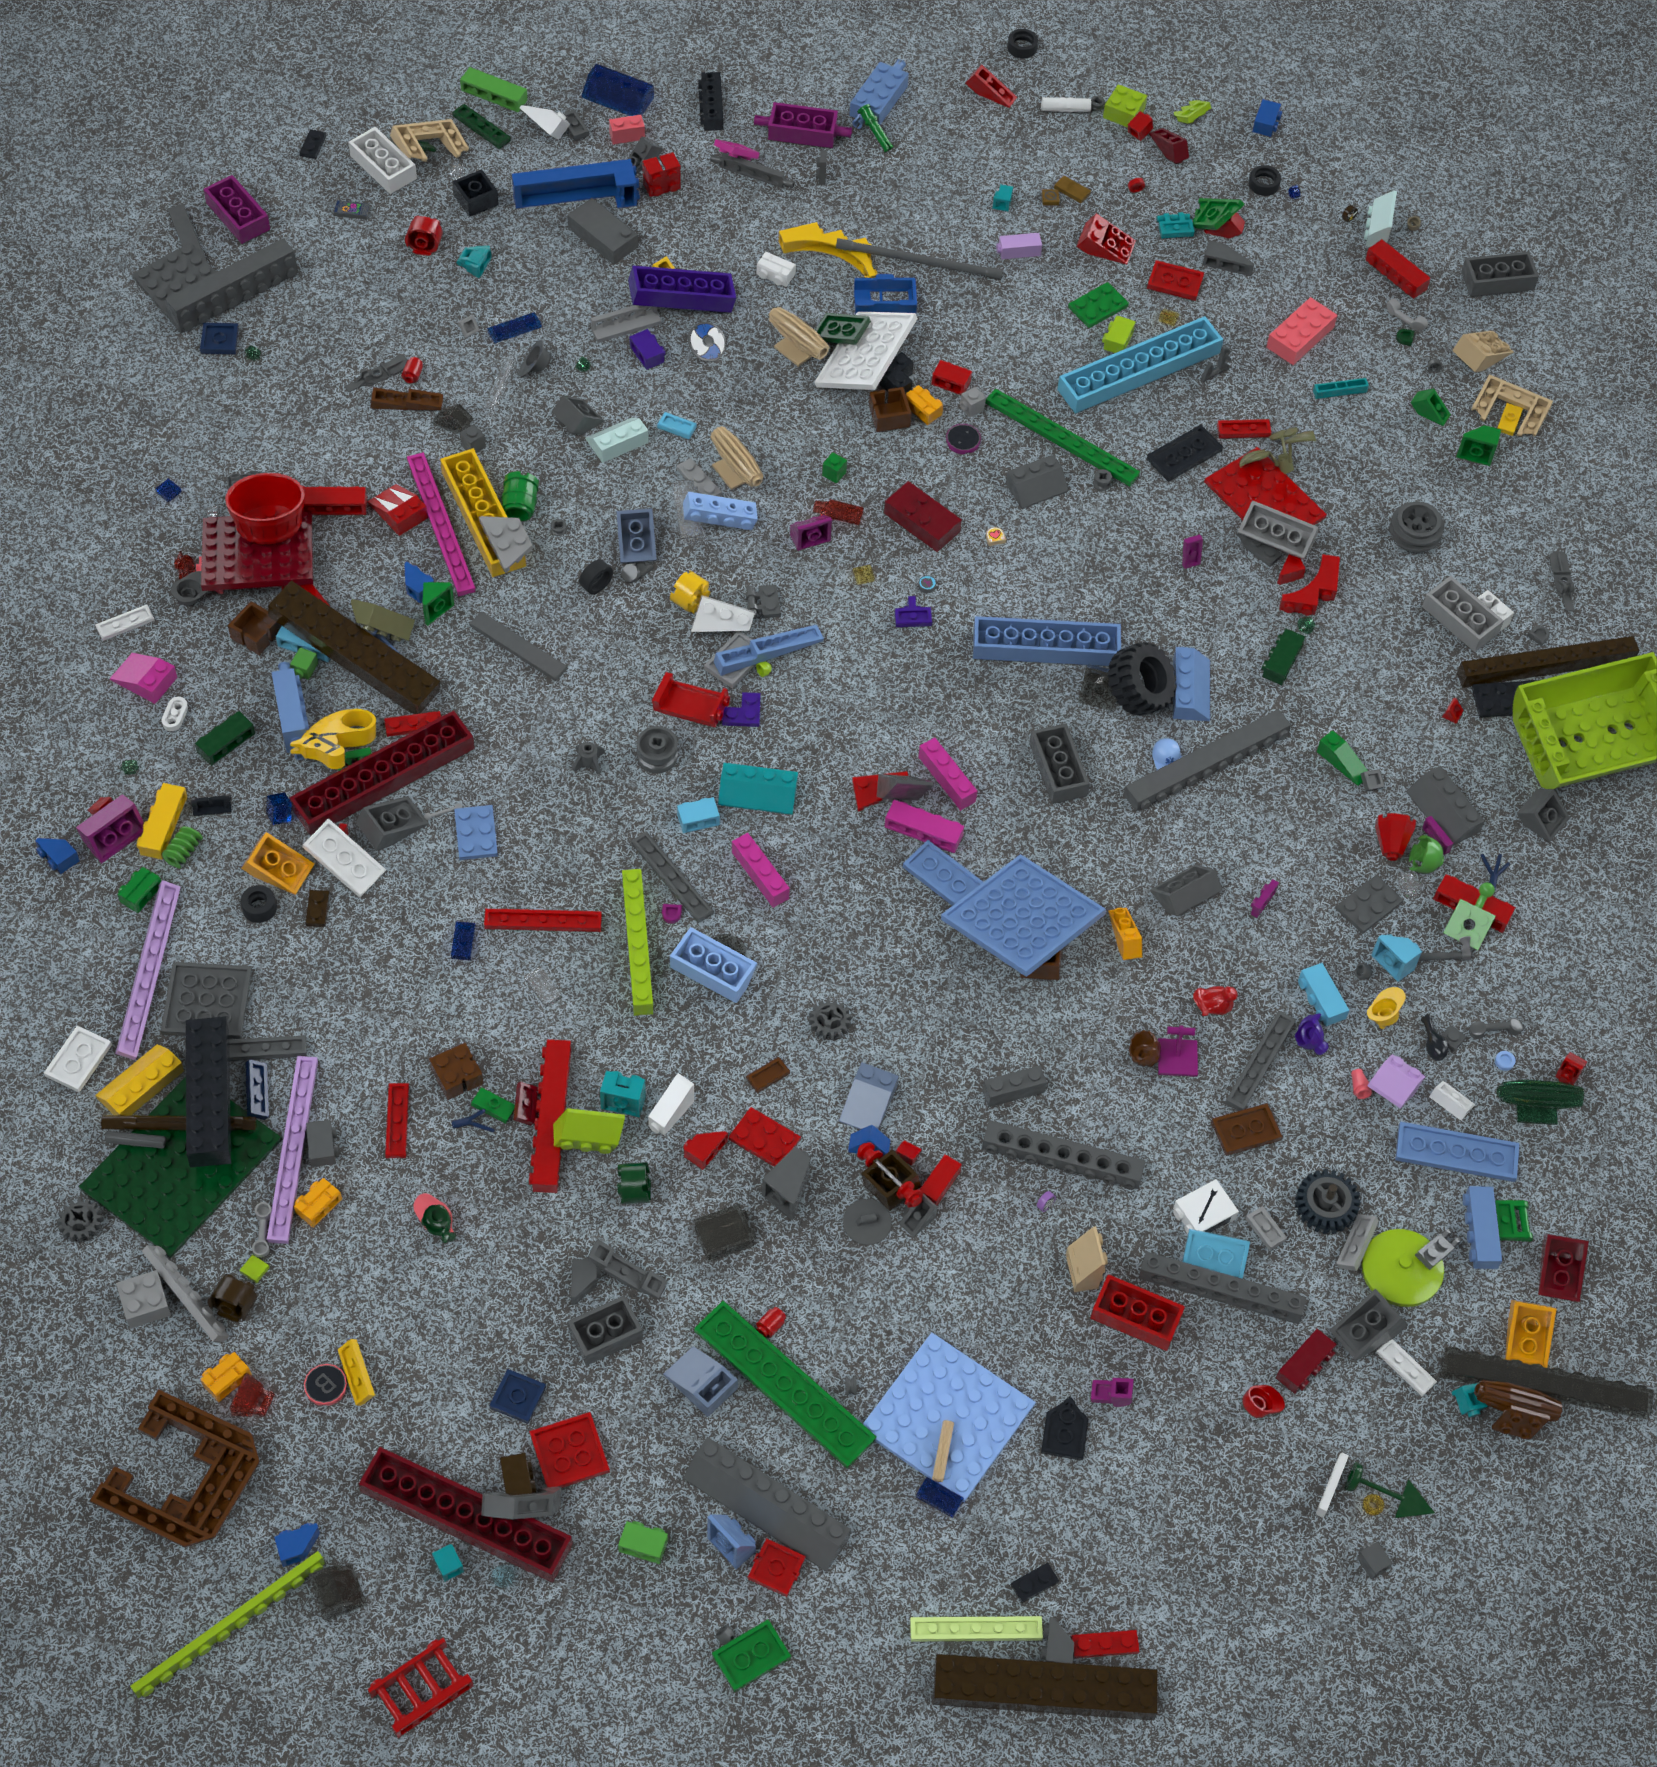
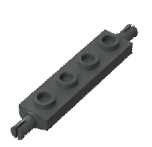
M723 153L721 157L713 154L710 157V161L718 163L720 168L780 188L783 186L794 187V181L786 179L784 172L739 157H732L726 153Z

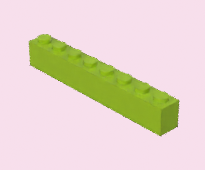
M641 869L622 870L634 1016L653 1014V998Z

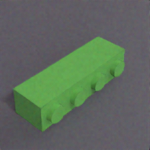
M471 67L468 68L460 79L461 91L515 112H519L520 106L524 105L528 100L526 88Z

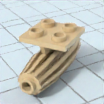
M781 307L773 308L770 311L769 321L785 337L774 345V348L799 367L811 357L821 360L827 355L830 349L829 345L813 328L799 317Z
M720 426L714 429L710 437L723 459L712 464V467L731 490L745 483L751 487L759 486L762 483L763 474L754 457L742 442L725 427Z

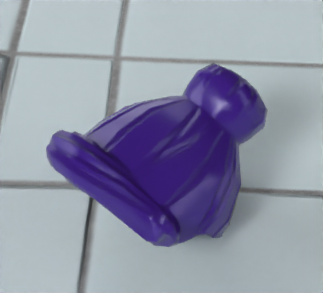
M1321 1013L1305 1017L1295 1033L1297 1044L1304 1049L1314 1050L1316 1055L1324 1054L1329 1048L1328 1043L1324 1041V1032L1318 1021Z

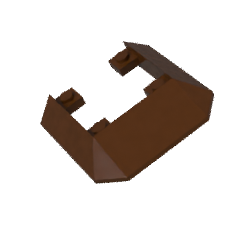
M158 1389L147 1407L149 1411L139 1425L138 1432L157 1441L167 1424L202 1440L193 1456L194 1459L211 1467L190 1502L170 1493L160 1510L125 1493L132 1483L134 1476L115 1466L105 1482L100 1483L90 1502L186 1548L217 1536L260 1461L252 1433Z

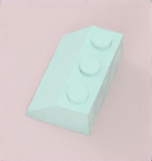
M1397 191L1389 192L1374 199L1373 205L1369 206L1367 216H1370V218H1367L1365 226L1368 230H1365L1364 240H1367L1366 246L1371 247L1381 239L1386 243L1388 242L1392 228Z
M629 418L585 438L602 463L649 443L648 429L640 418Z

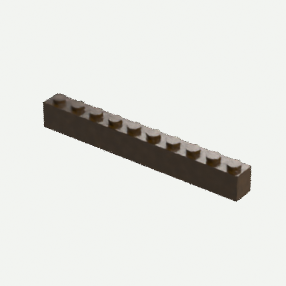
M1634 636L1461 661L1457 675L1462 688L1472 687L1473 684L1499 683L1583 670L1635 657L1640 650Z

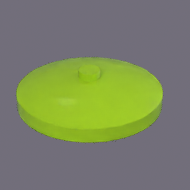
M1392 1229L1378 1234L1370 1241L1363 1256L1361 1268L1364 1280L1371 1291L1376 1289L1392 1305L1413 1307L1429 1301L1438 1292L1444 1278L1443 1260L1429 1270L1415 1254L1430 1241L1421 1234L1411 1230Z

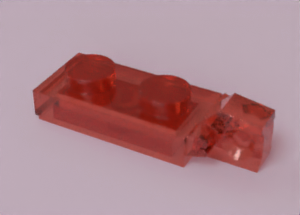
M832 499L825 502L815 500L813 512L831 517V519L860 525L864 508Z

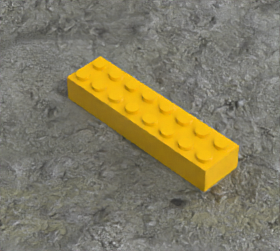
M474 448L441 458L442 474L492 578L505 574L479 522V517H507ZM525 555L518 563L515 562L508 572L526 567Z

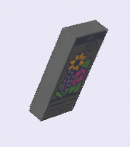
M337 200L334 216L367 220L370 204Z

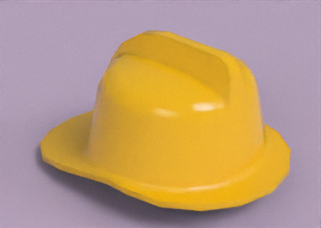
M1390 987L1381 991L1367 1010L1368 1018L1375 1021L1381 1029L1396 1023L1399 1019V1010L1406 999L1405 992L1399 987Z

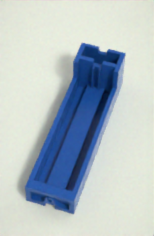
M631 159L514 173L512 174L515 207L517 209L615 196L617 208L637 206V200H640V195L637 189L639 188V179L635 177L637 175L636 166H632Z

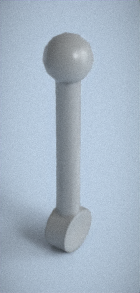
M457 803L455 807L432 814L426 813L424 818L430 820L431 817L455 811L454 809L462 808V804Z

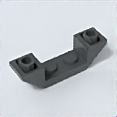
M562 1487L541 1488L540 1493L511 1496L504 1492L483 1493L482 1515L506 1519L552 1516L560 1509Z

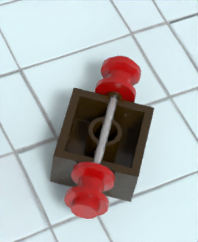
M871 1142L863 1143L858 1148L857 1157L860 1160L866 1159L865 1165L868 1167L861 1173L864 1186L889 1211L904 1200L905 1205L909 1208L918 1206L923 1196L922 1191L919 1190L921 1186L918 1174L893 1149L883 1156L881 1151H874L875 1146Z

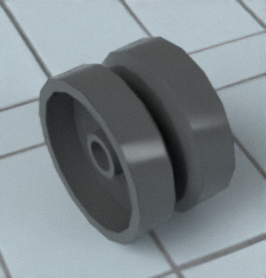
M652 726L639 734L637 738V760L645 771L661 774L675 766L678 760V740L675 734L663 726Z

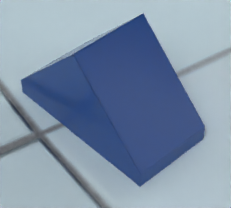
M873 1125L852 1133L850 1136L849 1153L857 1154L858 1148L863 1143L868 1142L875 1146L874 1151H881L883 1156L889 1152L890 1139Z

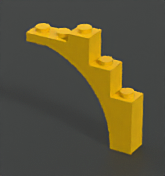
M815 222L779 231L778 242L783 253L816 251L831 254L852 264L865 278H876L877 271L872 267L871 254L836 248L837 238L848 240L842 230L824 234L823 229L819 228L818 223ZM866 237L852 240L853 242L871 245Z

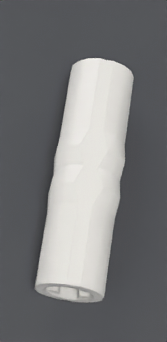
M1042 97L1041 111L1061 113L1091 112V99Z

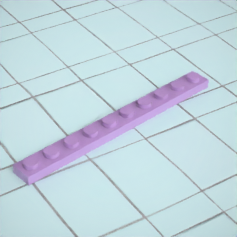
M163 880L157 892L115 1053L135 1060L138 1055L181 888Z
M297 1056L267 1235L268 1243H289L307 1133L306 1123L309 1121L318 1066L317 1057Z

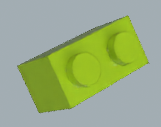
M1116 315L1114 321H1110L1108 326L1109 332L1103 336V349L1113 353L1126 349L1134 333L1136 321Z

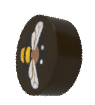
M1349 205L1343 211L1342 219L1350 222L1356 217L1358 209L1353 205Z

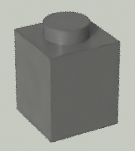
M474 424L460 432L461 446L465 450L474 448L477 453L486 448L484 434Z
M1369 1542L1359 1549L1360 1553L1357 1559L1371 1580L1388 1571L1393 1564L1379 1542L1372 1545Z

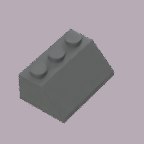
M1054 454L1007 471L1005 484L1021 509L1069 491L1063 468Z
M1195 864L1150 889V892L1167 913L1181 916L1186 913V910L1201 905L1202 901L1215 897L1223 889L1216 870Z

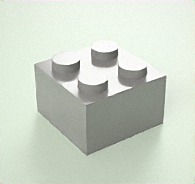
M157 1270L116 1283L130 1329L171 1316Z

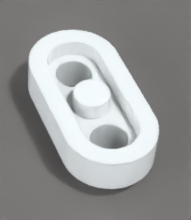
M174 697L169 701L162 717V724L165 730L176 731L181 727L188 711L187 701L184 698Z

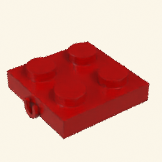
M766 1538L759 1554L756 1553L753 1562L755 1563L748 1575V1580L787 1597L794 1582H797L798 1576H800L799 1572L806 1556Z

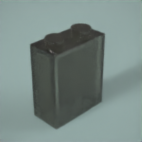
M740 1204L693 1220V1228L708 1263L754 1247L756 1233L753 1227H749L747 1223L749 1221L748 1214L745 1209L742 1210Z

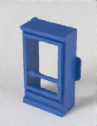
M877 274L876 278H854L855 314L857 312L916 313L917 294L915 278H894L893 274ZM908 291V300L882 301V292ZM870 292H879L880 301L871 300Z

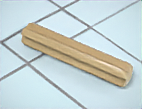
M944 1420L942 1423L932 1480L936 1482H943L954 1427V1422Z

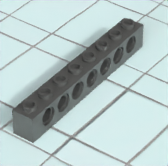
M992 1120L988 1121L982 1149L990 1154L1000 1153L1009 1159L1019 1158L1029 1164L1039 1163L1048 1169L1058 1168L1064 1170L1067 1174L1077 1173L1087 1179L1092 1180L1096 1178L1103 1180L1106 1184H1120L1129 1190L1139 1189L1146 1161ZM1000 1140H1007L1008 1143H1002ZM1019 1145H1026L1028 1148H1021ZM1039 1150H1046L1048 1153H1041ZM1059 1155H1065L1067 1158L1063 1159ZM1078 1160H1085L1087 1163L1082 1164ZM1098 1165H1104L1106 1168L1102 1169ZM1118 1170H1123V1171H1125L1126 1173H1125V1174H1121V1173L1118 1172Z
M1147 1251L1145 1252L1138 1279L1295 1324H1299L1307 1298Z

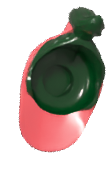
M427 1193L420 1194L415 1199L414 1211L422 1225L430 1234L442 1236L441 1240L443 1243L454 1241L456 1233L452 1229V1213L445 1203Z

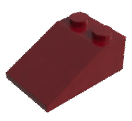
M1544 1233L1538 1295L1580 1302L1589 1241Z

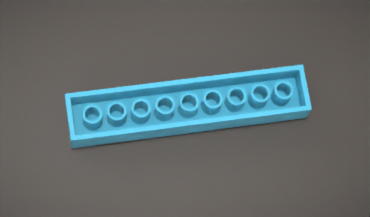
M1204 316L1059 376L1057 390L1074 413H1078L1219 354L1223 338Z

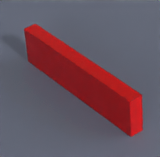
M389 1083L385 1158H406L409 1083Z

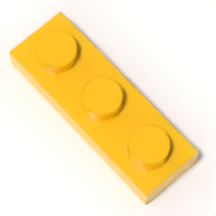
M350 1339L337 1350L355 1405L361 1406L374 1397L375 1393L357 1339Z

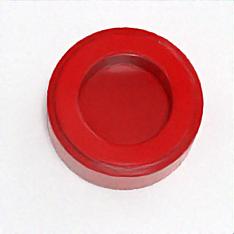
M1134 178L1128 183L1129 191L1132 193L1140 192L1145 187L1142 178Z

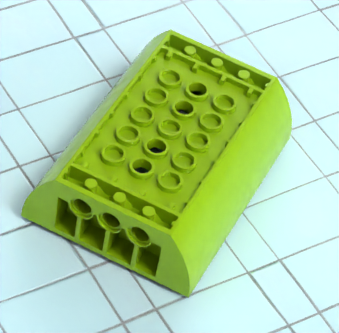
M1654 652L1517 687L1513 701V723L1541 787L1544 789H1556L1657 763V658ZM1624 723L1631 724L1633 729H1627ZM1608 727L1614 728L1616 734L1610 733ZM1574 736L1581 737L1583 742L1575 741ZM1559 740L1564 741L1566 746L1561 747Z

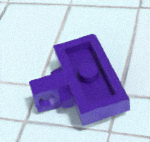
M908 596V606L895 608L894 610L896 627L932 626L931 607L916 606L915 596Z

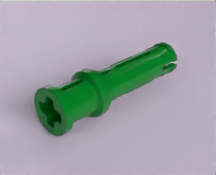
M866 104L857 113L861 114L865 121V126L870 127L884 152H887L894 146L879 125L878 117L870 109L871 105Z

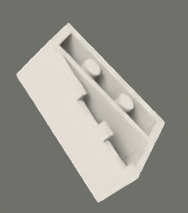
M702 595L691 632L749 631L755 613L754 611Z

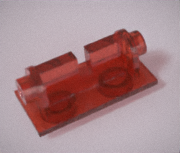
M179 551L177 558H175L174 566L175 569H178L180 580L188 574L195 572L190 571L195 570V565L191 556L188 554L183 556L182 551Z

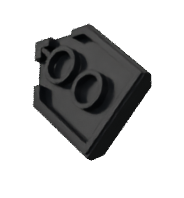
M1071 1396L1055 1408L1053 1407L1047 1411L1041 1453L1083 1460L1089 1419L1077 1407L1076 1402Z

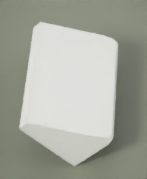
M1444 1081L1436 1086L1429 1096L1461 1121L1475 1106L1473 1102Z

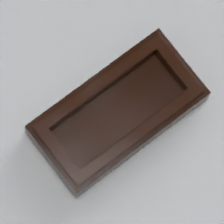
M777 1057L747 1075L746 1079L753 1089L759 1093L789 1075L790 1070L781 1058Z

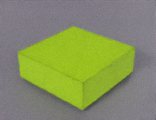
M252 1254L239 1271L257 1284L270 1267Z

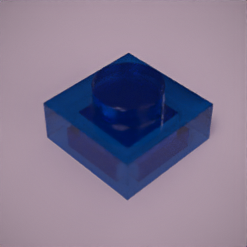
M168 478L157 486L155 491L164 500L170 502L181 493V488Z

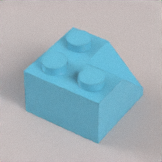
M1389 934L1378 937L1371 956L1399 982L1415 970L1422 951L1409 938L1395 937Z

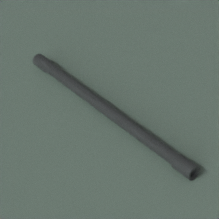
M837 238L836 248L853 250L963 271L1001 280L1003 273L1002 269L898 251Z

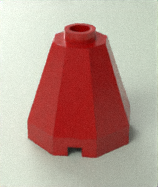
M1387 813V817L1384 818L1383 814L1378 815L1375 829L1382 855L1387 860L1397 861L1398 858H1402L1415 830V819L1410 821V816L1397 813Z

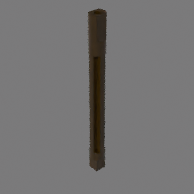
M102 1115L101 1129L186 1130V1116ZM231 1116V1130L256 1129V1117Z

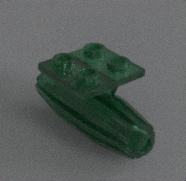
M1526 1079L1502 1082L1501 1086L1497 1087V1097L1500 1098L1501 1102L1516 1105L1518 1123L1557 1125V1109L1582 1107L1584 1089L1583 1087L1557 1081Z

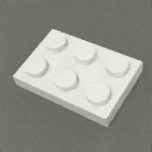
M76 1026L45 1070L44 1075L80 1093L111 1048L112 1043L101 1036Z

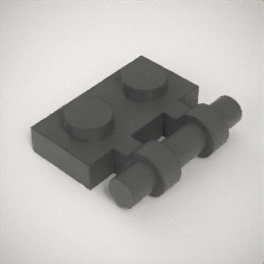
M777 584L759 586V592H755L751 585L746 587L747 609L754 611L753 619L757 618V613H762L763 618L781 617ZM760 599L761 605H757L755 600Z

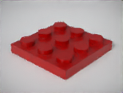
M591 1412L529 1431L547 1488L559 1486L563 1488L610 1473Z

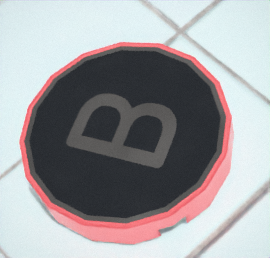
M318 1365L306 1376L304 1382L305 1393L309 1400L316 1405H333L340 1401L346 1393V1376L335 1365Z

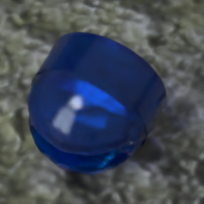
M1298 184L1291 186L1288 190V195L1293 199L1301 197Z

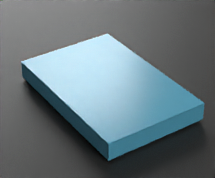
M1189 1228L1182 1262L1243 1279L1250 1241Z

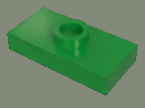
M482 1087L471 1102V1106L479 1110L485 1109L486 1114L505 1124L513 1114L515 1107L513 1103Z

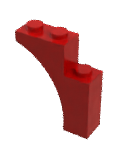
M1322 554L1319 572L1306 587L1293 593L1282 594L1279 610L1286 613L1296 612L1309 616L1315 615L1318 598L1323 601H1334L1338 587L1340 557Z

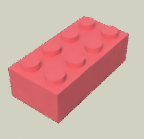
M1310 297L1269 334L1266 348L1294 365L1334 328L1337 314Z

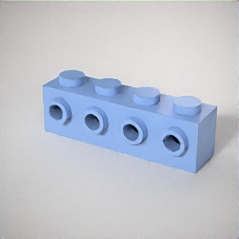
M688 492L683 501L684 520L752 530L758 520L755 502Z

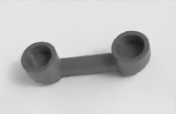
M1511 1018L1508 1022L1488 1024L1476 1021L1470 1026L1469 1034L1474 1039H1481L1486 1031L1507 1029L1510 1034L1519 1035L1523 1030V1025L1516 1018Z

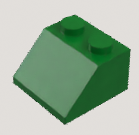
M1483 425L1464 433L1456 458L1490 466L1498 445L1501 429Z

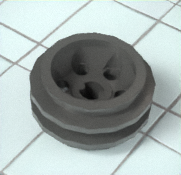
M1415 501L1405 503L1395 510L1390 521L1389 532L1400 548L1408 552L1419 553L1429 551L1438 545L1444 532L1445 523L1442 515L1433 506L1425 502Z

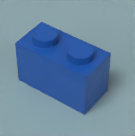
M1262 99L1252 132L1271 137L1272 133L1277 131L1279 122L1276 121H1280L1283 111H1280L1281 104Z

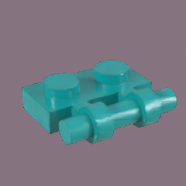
M1178 212L1171 215L1163 213V215L1156 216V220L1159 222L1158 227L1161 238L1194 236L1195 231L1192 219H1190V213Z

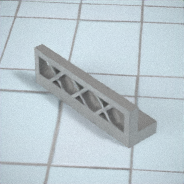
M634 305L591 318V331L597 343L660 325L661 319L657 313V307H652V310L645 311L652 306ZM636 312L634 315L628 316L630 313ZM604 321L601 325L596 326V323Z

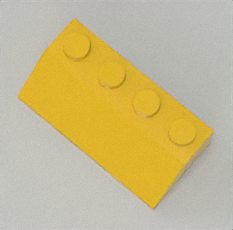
M157 1044L98 1092L95 1097L113 1115H132L184 1072L182 1062L169 1049Z

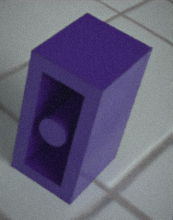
M648 329L629 336L630 348L646 370L664 363L665 350L663 346L657 343L655 335L651 334Z

